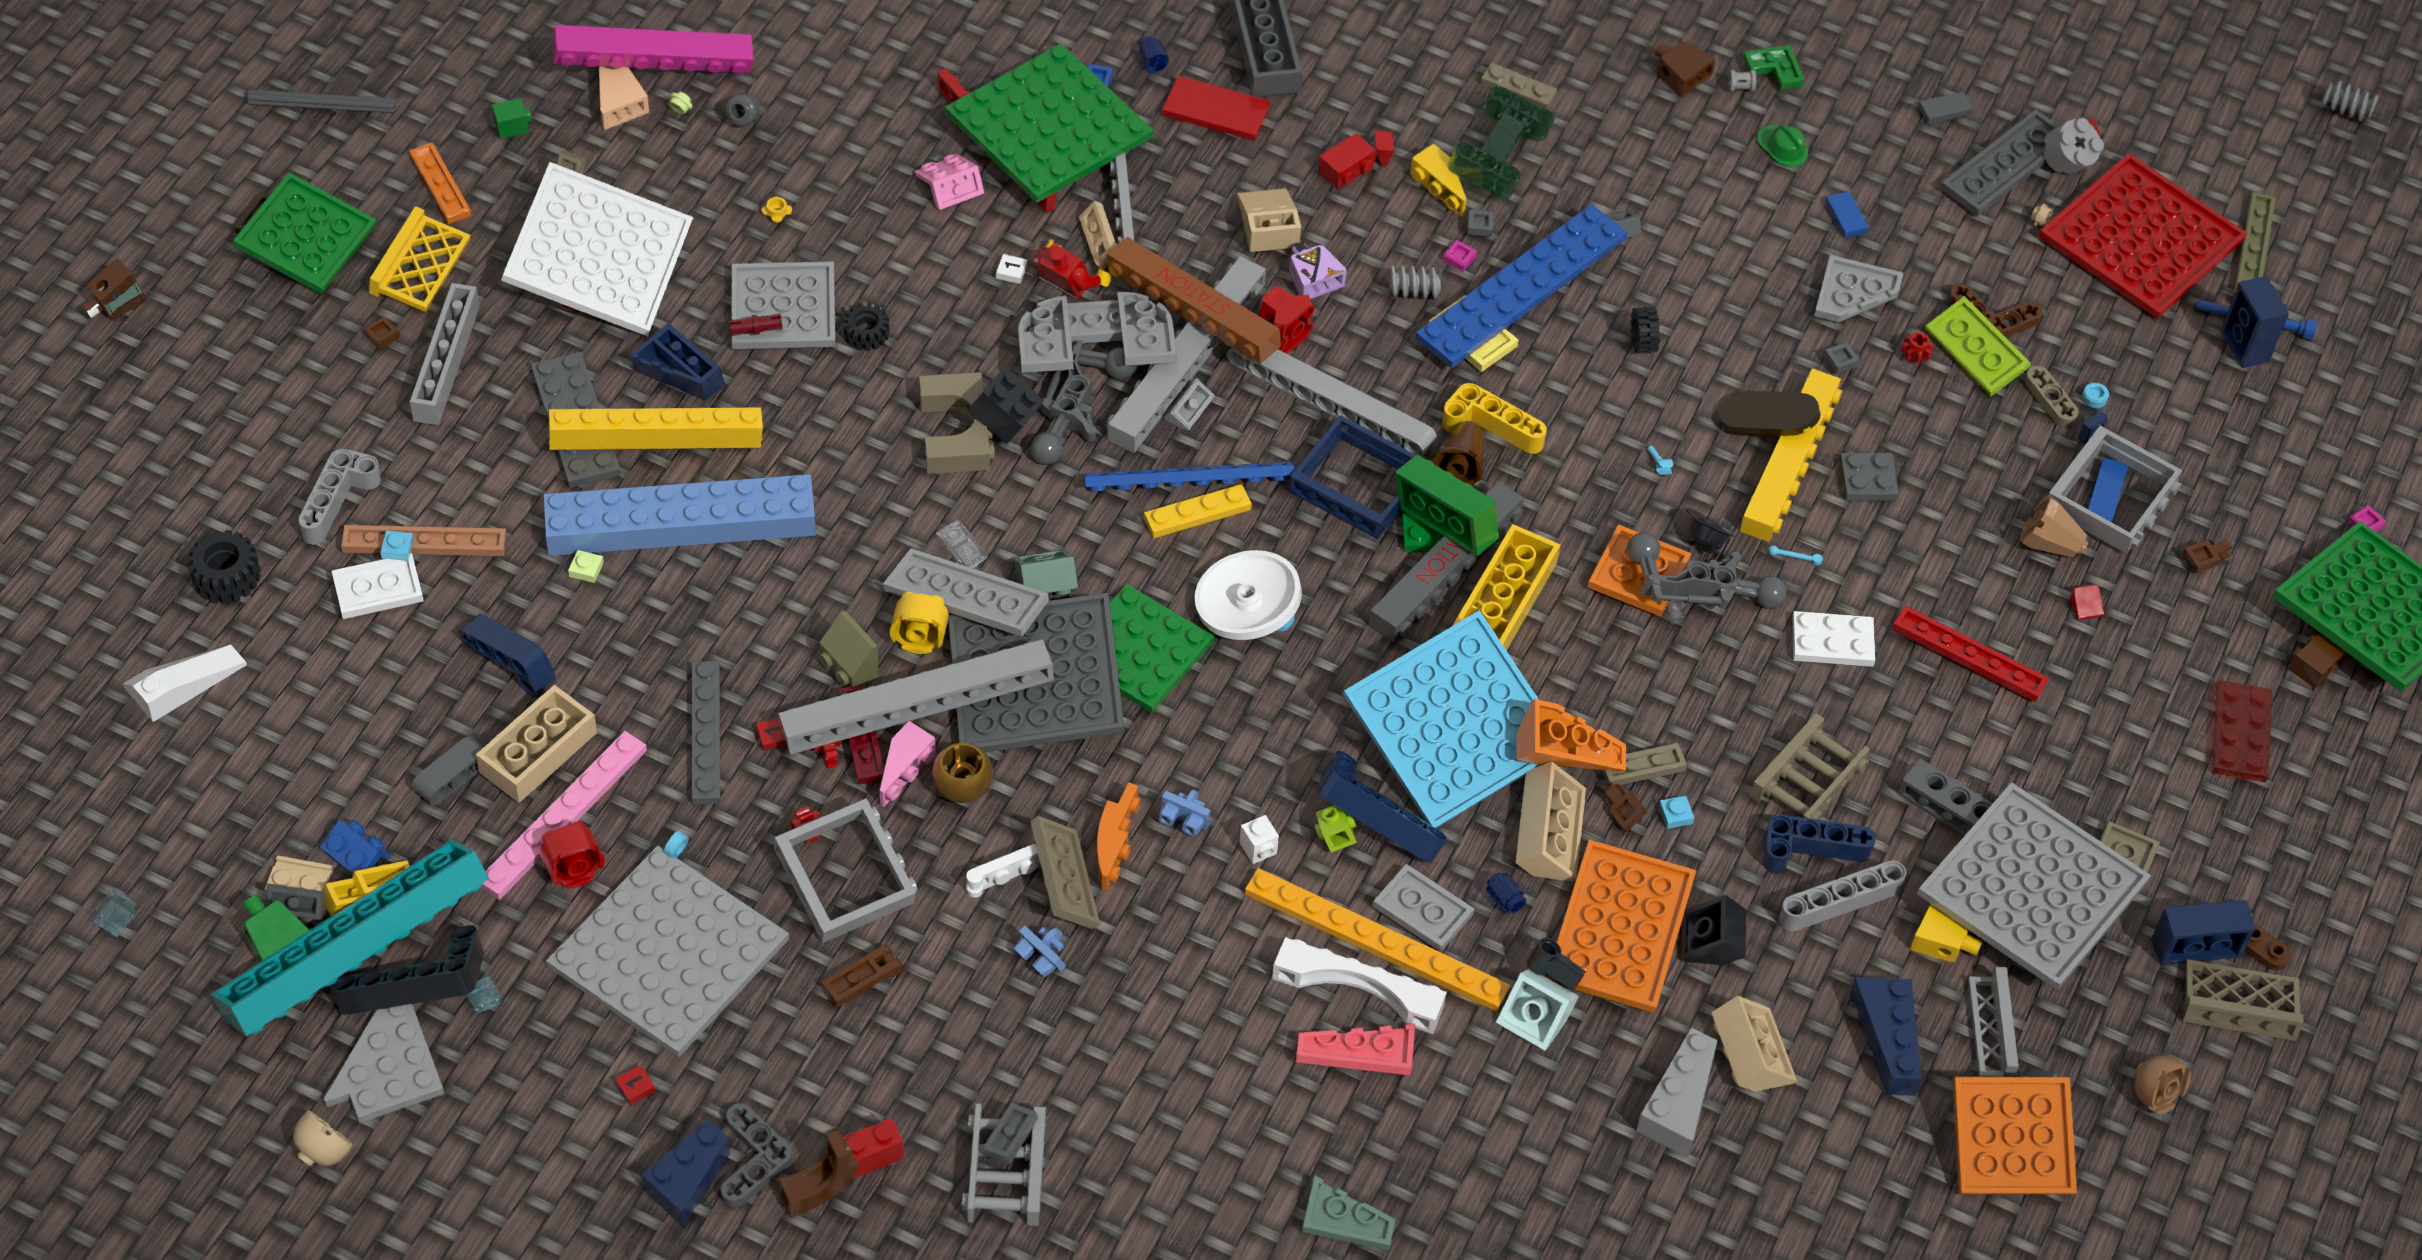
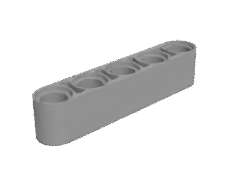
M1887 861L1791 895L1783 902L1779 923L1787 931H1798L1893 897L1901 891L1906 877V869L1898 861Z

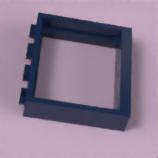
M1340 415L1291 475L1289 492L1366 534L1379 539L1401 511L1398 494L1384 512L1379 514L1311 478V476L1340 440L1396 469H1400L1416 455L1402 448L1399 444L1392 443L1376 432L1369 431L1358 425L1355 421L1352 422Z

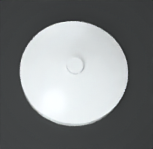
M1243 551L1219 560L1203 574L1195 590V605L1200 620L1213 633L1228 639L1249 640L1266 636L1284 626L1294 616L1300 605L1302 588L1297 571L1285 558L1267 551Z

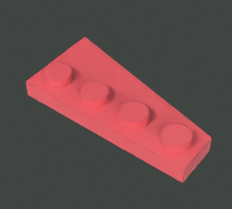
M1405 1024V1028L1392 1029L1391 1026H1380L1379 1030L1363 1031V1028H1354L1348 1033H1338L1336 1030L1299 1033L1296 1063L1411 1075L1415 1024Z

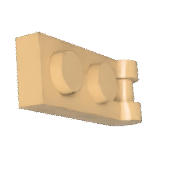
M1094 201L1079 216L1095 264L1101 269H1106L1108 266L1107 253L1116 247L1117 244L1115 243L1103 205Z

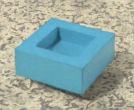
M386 531L381 548V557L383 559L409 561L414 542L413 533Z
M1686 796L1660 800L1659 809L1667 829L1693 824L1695 818Z

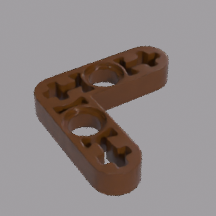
M1964 283L1953 285L1949 294L1951 305L1965 296L2006 338L2038 325L2043 314L2039 304L2029 301L1992 315L1974 290ZM2003 320H2013L2016 325H2006Z

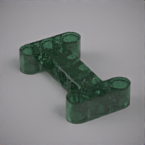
M1494 86L1490 89L1484 103L1483 112L1488 117L1498 121L1482 149L1465 142L1458 143L1450 158L1448 168L1457 176L1499 197L1509 198L1513 195L1521 174L1516 167L1506 163V159L1521 134L1536 141L1545 140L1555 117L1548 109L1504 87Z

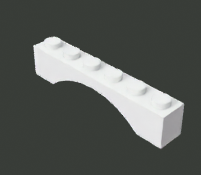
M1285 937L1273 967L1272 979L1297 988L1313 984L1334 983L1363 989L1388 1003L1399 1014L1405 1024H1415L1416 1029L1431 1034L1435 1031L1445 1004L1446 992L1441 991L1436 986L1424 985L1413 981L1407 976H1398L1387 972L1383 968L1362 964L1354 958H1345L1333 954L1328 949H1318L1298 939L1292 940Z

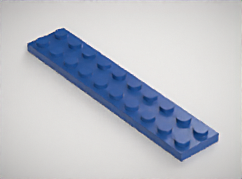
M1591 204L1417 331L1415 339L1450 368L1455 367L1625 241L1628 232Z

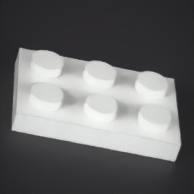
M410 553L409 561L383 559L332 570L343 619L424 601L412 553Z
M1794 611L1792 616L1793 661L1874 666L1873 617Z

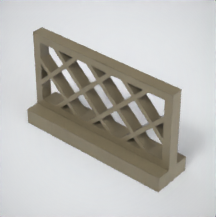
M2187 959L2185 963V1009L2183 1011V1022L2296 1041L2303 1025V1014H2300L2299 978ZM2193 970L2201 971L2208 977L2201 981L2193 974ZM2223 975L2230 976L2236 982L2229 986L2220 977ZM2249 981H2259L2264 987L2257 991ZM2214 982L2222 990L2215 994L2206 985ZM2277 986L2292 987V992L2285 995ZM2242 987L2250 995L2243 999L2235 990ZM2200 990L2208 998L2193 996V993ZM2270 991L2279 1000L2271 1003L2263 995ZM2225 995H2228L2236 1003L2223 1001L2220 998L2224 997ZM2256 999L2263 1007L2251 1006L2249 1003ZM2284 1004L2292 1012L2280 1011L2277 1008Z

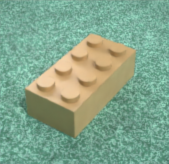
M553 685L476 754L479 773L520 803L597 733L595 715L560 688Z

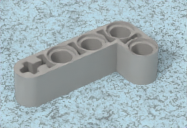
M338 449L332 452L299 516L302 538L306 543L315 545L321 543L326 538L351 486L371 490L380 485L381 475L379 464L375 457L347 449Z

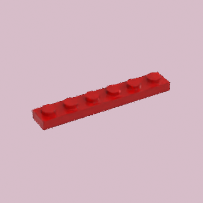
M1906 605L1893 624L1892 630L2034 702L2038 700L2049 681V678Z

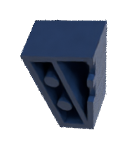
M707 1119L642 1174L644 1191L683 1228L687 1225L688 1218L696 1205L698 1206L703 1199L702 1195L714 1181L730 1155L728 1136L712 1121Z

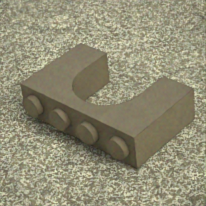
M981 372L919 376L921 412L956 411L966 415L973 422L968 430L958 435L925 437L927 474L990 470V459H995L994 444H989L988 439H992V431L968 411V408L988 386L987 382L982 383Z

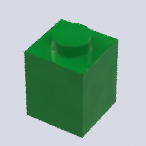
M521 98L492 104L494 122L500 139L529 133L528 122H532L529 107L524 108Z

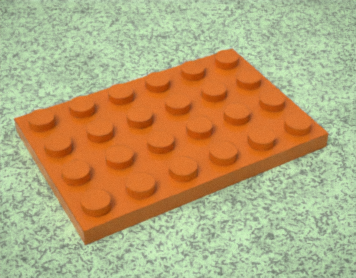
M1589 840L1557 940L1562 950L1561 954L1586 971L1584 977L1574 990L1655 1013L1696 870ZM1549 975L1546 976V978L1552 980L1553 982L1559 984L1560 986H1563L1562 984H1560L1559 982H1557L1556 980H1554V979H1553L1552 977H1550Z

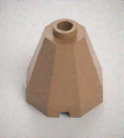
M2047 495L2035 508L2034 512L2036 514L2033 519L2029 517L2025 523L2019 539L2023 544L2033 549L2074 557L2076 554L2081 555L2088 545V541H2086L2087 534L2056 499Z

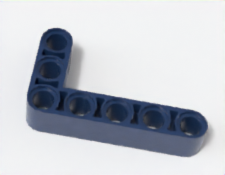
M1337 750L1321 774L1317 789L1318 793L1332 804L1420 859L1432 863L1446 843L1447 837L1437 828L1355 778L1357 762L1350 755Z

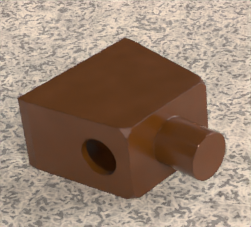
M1685 41L1680 42L1672 49L1665 43H1661L1655 50V55L1660 58L1658 66L1659 76L1681 98L1713 74L1716 59Z

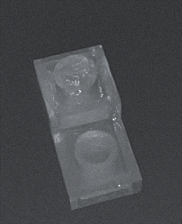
M959 520L936 532L939 541L951 552L956 563L974 568L987 559V555Z

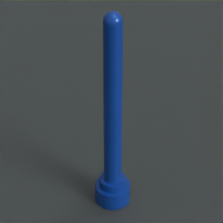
M2203 300L2195 302L2197 310L2224 316L2227 315L2230 307ZM2287 319L2283 329L2296 331L2298 335H2302V338L2313 340L2317 321L2307 319L2306 321L2301 320V322Z

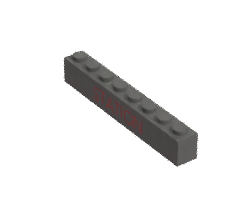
M1498 481L1485 495H1489L1495 500L1500 539L1506 533L1508 526L1512 522L1516 523L1521 518L1524 512L1522 509L1524 497ZM1444 536L1371 609L1369 626L1393 643L1400 636H1406L1412 624L1417 619L1421 620L1433 603L1436 604L1441 600L1449 586L1454 587L1461 574L1465 570L1469 571L1481 554L1476 556ZM1492 544L1487 549H1485L1481 554L1485 555L1491 548Z

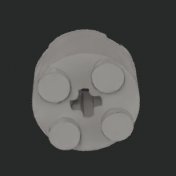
M2085 118L2073 119L2050 131L2044 140V143L2046 142L2044 156L2047 163L2056 172L2068 173L2067 175L2075 174L2096 162L2104 148V143L2099 138L2097 131Z

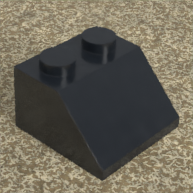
M1723 895L1685 910L1680 926L1681 961L1723 966L1746 957V909L1729 896Z

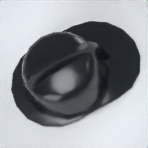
M1686 508L1687 513L1694 518L1690 535L1698 549L1712 554L1716 549H1721L1730 536L1735 537V535L1726 532L1716 522L1702 513Z

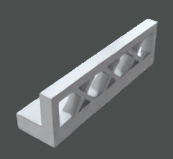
M1995 967L1992 977L1969 976L1968 978L1978 1077H2015L2019 1065L2007 967ZM1976 986H1991V995L1985 999L1977 993ZM1984 1007L1994 1015V1019L1989 1024L1979 1016V1012ZM1987 1032L1997 1039V1044L1992 1049L1982 1041V1037ZM1991 1057L2000 1064V1071H1986L1985 1061Z

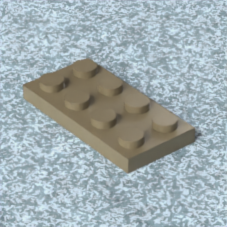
M1037 816L1030 822L1053 915L1090 929L1095 928L1100 924L1077 830Z

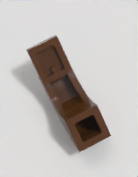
M838 1130L826 1134L825 1151L816 1163L799 1173L780 1179L779 1196L790 1218L815 1209L840 1193L854 1178L858 1170V1163L848 1141L841 1139Z

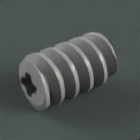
M2339 80L2335 85H2332L2331 82L2322 102V107L2325 108L2331 103L2332 111H2335L2340 106V114L2343 115L2349 110L2350 118H2353L2358 113V121L2362 122L2366 117H2368L2369 121L2378 101V95L2369 100L2368 91L2360 96V88L2358 87L2351 93L2350 84L2341 89L2342 81Z
M1391 265L1389 289L1392 290L1394 297H1397L1399 290H1402L1405 298L1409 291H1412L1414 298H1417L1419 291H1422L1425 299H1427L1429 292H1432L1434 299H1437L1441 290L1442 268L1440 267L1438 274H1436L1434 267H1430L1426 274L1423 266H1420L1417 273L1414 266H1410L1406 273L1403 265H1400L1397 272L1394 265Z

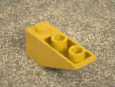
M1432 144L1412 158L1410 175H1412L1415 181L1424 185L1432 195L1442 200L1450 210L1463 217L1467 199L1453 162L1446 153L1435 144Z

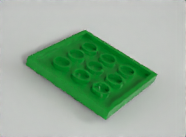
M289 172L233 240V247L314 291L323 294L375 228L377 219Z
M1126 584L1110 602L1120 694L1152 714L1214 643V636Z

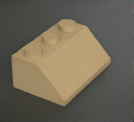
M1736 996L1711 1012L1715 1021L1714 1028L1724 1045L1723 1053L1730 1062L1733 1070L1732 1077L1738 1086L1756 1092L1797 1082L1770 1008Z

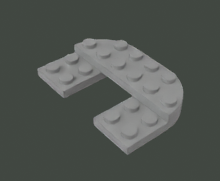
M1117 292L1118 300L1067 303V296L1044 300L1037 304V308L1032 313L1026 312L1019 323L1018 332L1022 373L1074 369L1072 344H1077L1078 340H1083L1082 344L1122 340L1125 366L1177 362L1172 317L1167 308L1161 303L1155 305L1149 301V296L1132 292Z

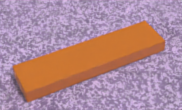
M433 142L409 150L412 161L446 222L450 224L472 216L468 204Z

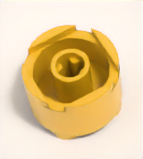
M912 592L903 593L901 599L896 604L890 628V637L894 643L897 640L902 644L901 648L915 654H928L932 652L933 648L941 647L949 618L948 610L944 605V599L937 595L929 596Z

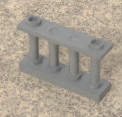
M981 1104L975 1105V1115H969L968 1132H973L969 1193H963L962 1211H968V1222L974 1223L975 1208L1021 1211V1214H1027V1225L1039 1226L1046 1107H1034L1038 1120L1028 1134L1032 1135V1144L1026 1143V1146H1021L1014 1157L1025 1158V1161H1030V1170H1024L1023 1173L978 1170L979 1156H986L983 1151L985 1144H980V1131L994 1130L1001 1119L982 1118ZM977 1182L1023 1184V1187L1029 1188L1028 1196H1022V1199L976 1197Z

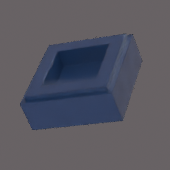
M2101 411L2085 421L2078 439L2083 444H2086L2099 426L2105 428L2108 416Z

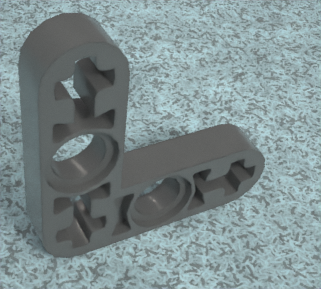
M741 1103L735 1104L728 1109L726 1114L727 1125L756 1156L725 1180L721 1186L722 1201L725 1205L732 1208L744 1205L788 1169L793 1160L789 1144L749 1106ZM736 1115L739 1117L745 1115V1122L749 1126L747 1130L746 1125L741 1120L735 1122ZM756 1132H764L768 1136L761 1143L754 1142L751 1137ZM772 1144L773 1150L777 1154L781 1155L782 1153H784V1159L778 1157L774 1160V1153L770 1149ZM758 1168L765 1172L764 1177L760 1180H753L749 1177V1173L753 1169ZM729 1190H740V1195L732 1194L730 1196Z

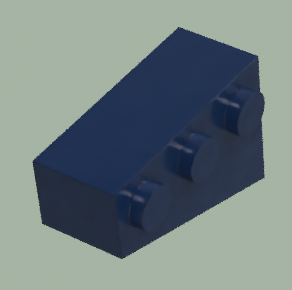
M669 323L630 355L636 372L705 400L725 385L720 367Z

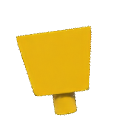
M1930 904L1914 937L1910 950L1948 962H1955L1961 949L1977 956L1983 940L1970 935V930Z

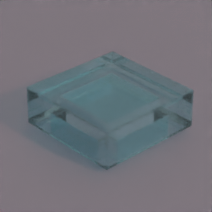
M490 976L478 980L475 989L466 994L476 1014L503 1002L502 996Z

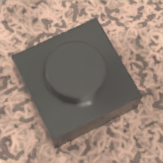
M1469 209L1467 235L1492 237L1494 211Z
M1848 342L1825 349L1824 352L1825 359L1836 374L1853 369L1859 365L1860 360Z

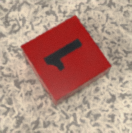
M780 718L756 723L763 750L787 745L782 732Z
M641 1065L615 1078L616 1085L630 1105L656 1092L654 1084Z

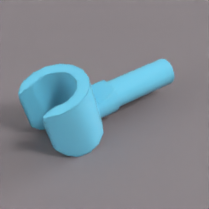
M1649 446L1647 450L1656 462L1657 474H1672L1670 468L1673 467L1672 459H1662L1655 448Z

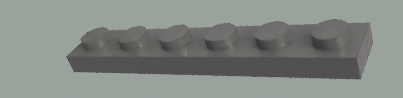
M719 661L692 662L693 805L721 804Z

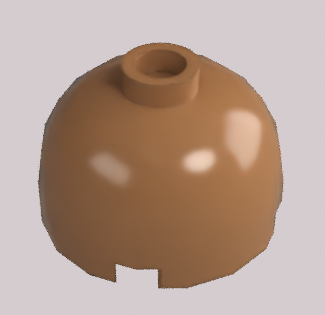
M2169 1055L2154 1056L2137 1067L2134 1081L2135 1093L2139 1101L2157 1114H2165L2176 1106V1104L2171 1102L2178 1095L2183 1098L2187 1092L2191 1080V1071L2186 1068V1064Z

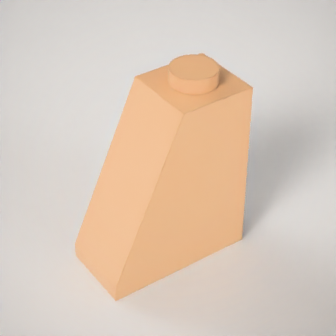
M599 66L600 107L604 130L649 113L648 96L628 67L613 68L611 66Z

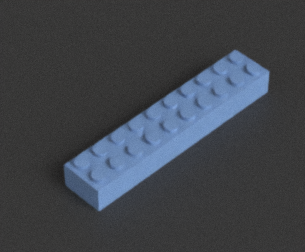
M811 474L544 494L545 530L549 556L576 554L577 550L594 553L816 536Z

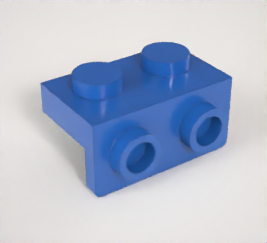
M339 819L320 846L353 874L354 871L373 868L380 857L388 859L391 853L384 849L386 844L373 835L369 837L364 833L366 828L355 820L347 822Z

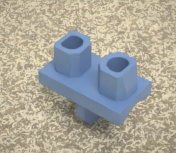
M1194 789L1189 795L1180 792L1178 796L1165 791L1162 796L1159 822L1172 826L1177 818L1184 821L1182 830L1185 834L1195 837L1201 829L1207 830L1210 824L1208 820L1211 810L1205 808V803L1198 800L1199 792Z
M1025 925L1019 931L1022 937L1014 946V950L1025 960L1038 950L1042 955L1032 966L1044 978L1055 968L1061 972L1066 967V964L1051 949L1053 947L1057 951L1063 949L1064 944L1060 942L1062 931L1058 928L1048 931L1043 927L1039 931V934L1043 937L1041 941Z

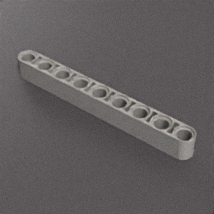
M1233 347L1227 353L1228 360L1237 368L1336 418L1341 415L1352 422L1355 421L1358 425L1369 431L1376 432L1392 443L1399 444L1402 448L1415 455L1423 457L1437 438L1435 431L1427 424L1278 349L1261 364L1245 357L1243 353Z

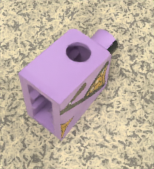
M1304 242L1294 245L1292 248L1294 255L1290 259L1289 271L1299 295L1309 294L1310 299L1345 286V267L1324 246L1318 245L1308 249Z

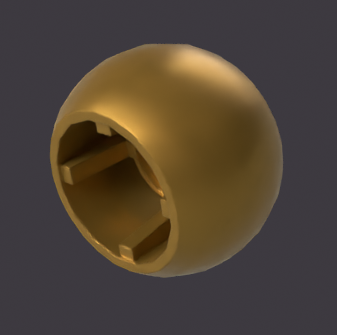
M955 743L939 753L933 765L932 777L935 787L946 799L957 803H968L979 799L988 790L993 777V768L987 754L978 746L970 743Z

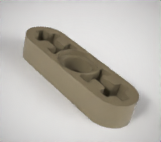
M2042 366L2030 367L2025 377L2027 388L2058 426L2064 428L2072 427L2079 414L2076 405L2046 368ZM2053 393L2058 399L2050 400L2045 394Z

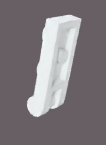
M1032 844L969 870L966 875L967 894L970 897L977 898L982 895L984 889L996 884H1005L1011 878L1033 872L1039 867V854L1036 845Z

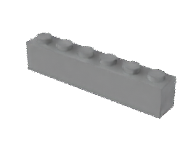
M451 283L410 400L414 422L433 425L440 424L480 308L478 291L475 286Z

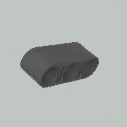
M472 736L463 738L421 771L413 780L412 788L431 805L440 804L479 773L476 754L484 746Z

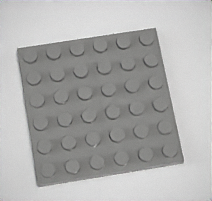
M2011 782L1920 886L1917 895L2058 990L2149 882L2151 875Z
M657 846L546 960L548 968L671 1053L680 1057L789 940V933L675 856L671 858L666 855L664 849Z

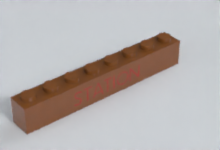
M1126 237L1107 253L1108 269L1114 277L1121 278L1129 283L1132 288L1147 294L1152 300L1160 302L1170 311L1183 316L1188 322L1201 327L1209 335L1219 338L1227 346L1243 353L1245 357L1261 364L1281 347L1280 329L1131 238Z

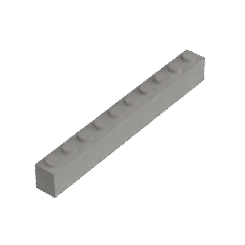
M1240 256L1234 264L1231 263L1228 266L1225 276L1222 280L1216 281L1213 289L1247 309L1265 285L1266 268ZM1187 321L1186 326L1182 330L1179 329L1174 336L1177 362L1150 365L1145 378L1136 383L1129 398L1125 397L1120 405V410L1116 415L1112 414L1106 424L1108 440L1135 453L1222 340L1214 335H1209L1201 327Z
M1043 639L1028 642L1024 645L1003 649L981 657H974L967 661L949 664L942 668L924 671L917 675L896 679L881 685L870 686L863 690L845 693L838 697L817 701L806 706L791 708L779 713L781 728L791 755L1054 681L1053 665Z

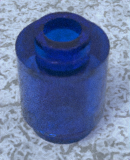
M1147 36L1140 41L1139 53L1147 70L1150 72L1164 70L1169 63V58L1161 41L1155 36Z
M1498 872L1488 879L1486 892L1503 911L1514 914L1525 905L1527 899L1524 897L1523 890L1508 873L1500 874Z

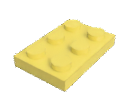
M1456 301L1455 303H1453L1452 305H1450L1448 308H1446L1445 310H1443L1442 312H1440L1439 314H1437L1435 317H1433L1432 319H1430V320H1429V323H1430L1432 320H1434L1435 318H1437L1439 315H1441L1443 312H1445L1447 309H1449L1450 307H1452L1454 304H1456L1458 301ZM1505 329L1465 359L1482 372L1518 347L1519 340Z

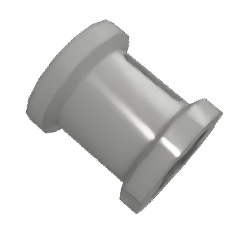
M1730 70L1728 80L1729 91L1749 89L1750 92H1754L1756 87L1755 70H1750V72ZM1738 80H1747L1746 82H1738Z

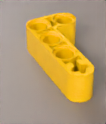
M1473 383L1461 385L1444 406L1442 426L1447 432L1453 433L1460 423L1472 421L1527 453H1539L1544 447L1547 430L1543 422Z

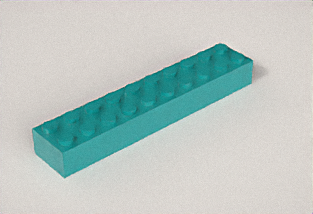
M450 840L211 993V996L228 1024L246 1036L256 1034L269 1021L274 1018L283 1017L297 1003L305 1002L312 998L314 992L323 986L327 987L334 984L340 975L357 969L362 965V961L371 955L383 952L387 945L394 940L408 936L414 927L431 921L435 914L442 909L454 906L458 899L465 894L479 890L482 887V883L489 880L474 850L454 840Z

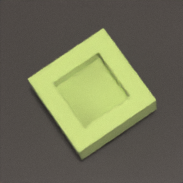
M577 550L568 570L569 577L595 583L604 563L603 556Z

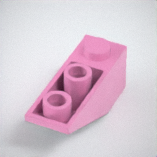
M910 721L891 740L880 787V806L883 808L890 800L894 801L899 796L904 785L907 782H912L918 775L921 767L925 763L929 764L936 755L935 737Z

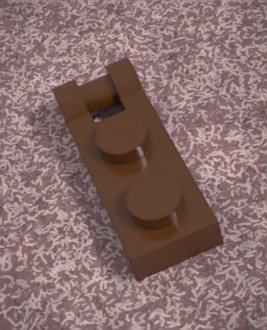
M883 945L821 981V987L838 1008L888 977L897 976L904 969V965L899 959H895L892 956L893 951L888 945ZM879 962L882 963V962H883L885 965H883L882 967H879V965H878L877 963H879Z

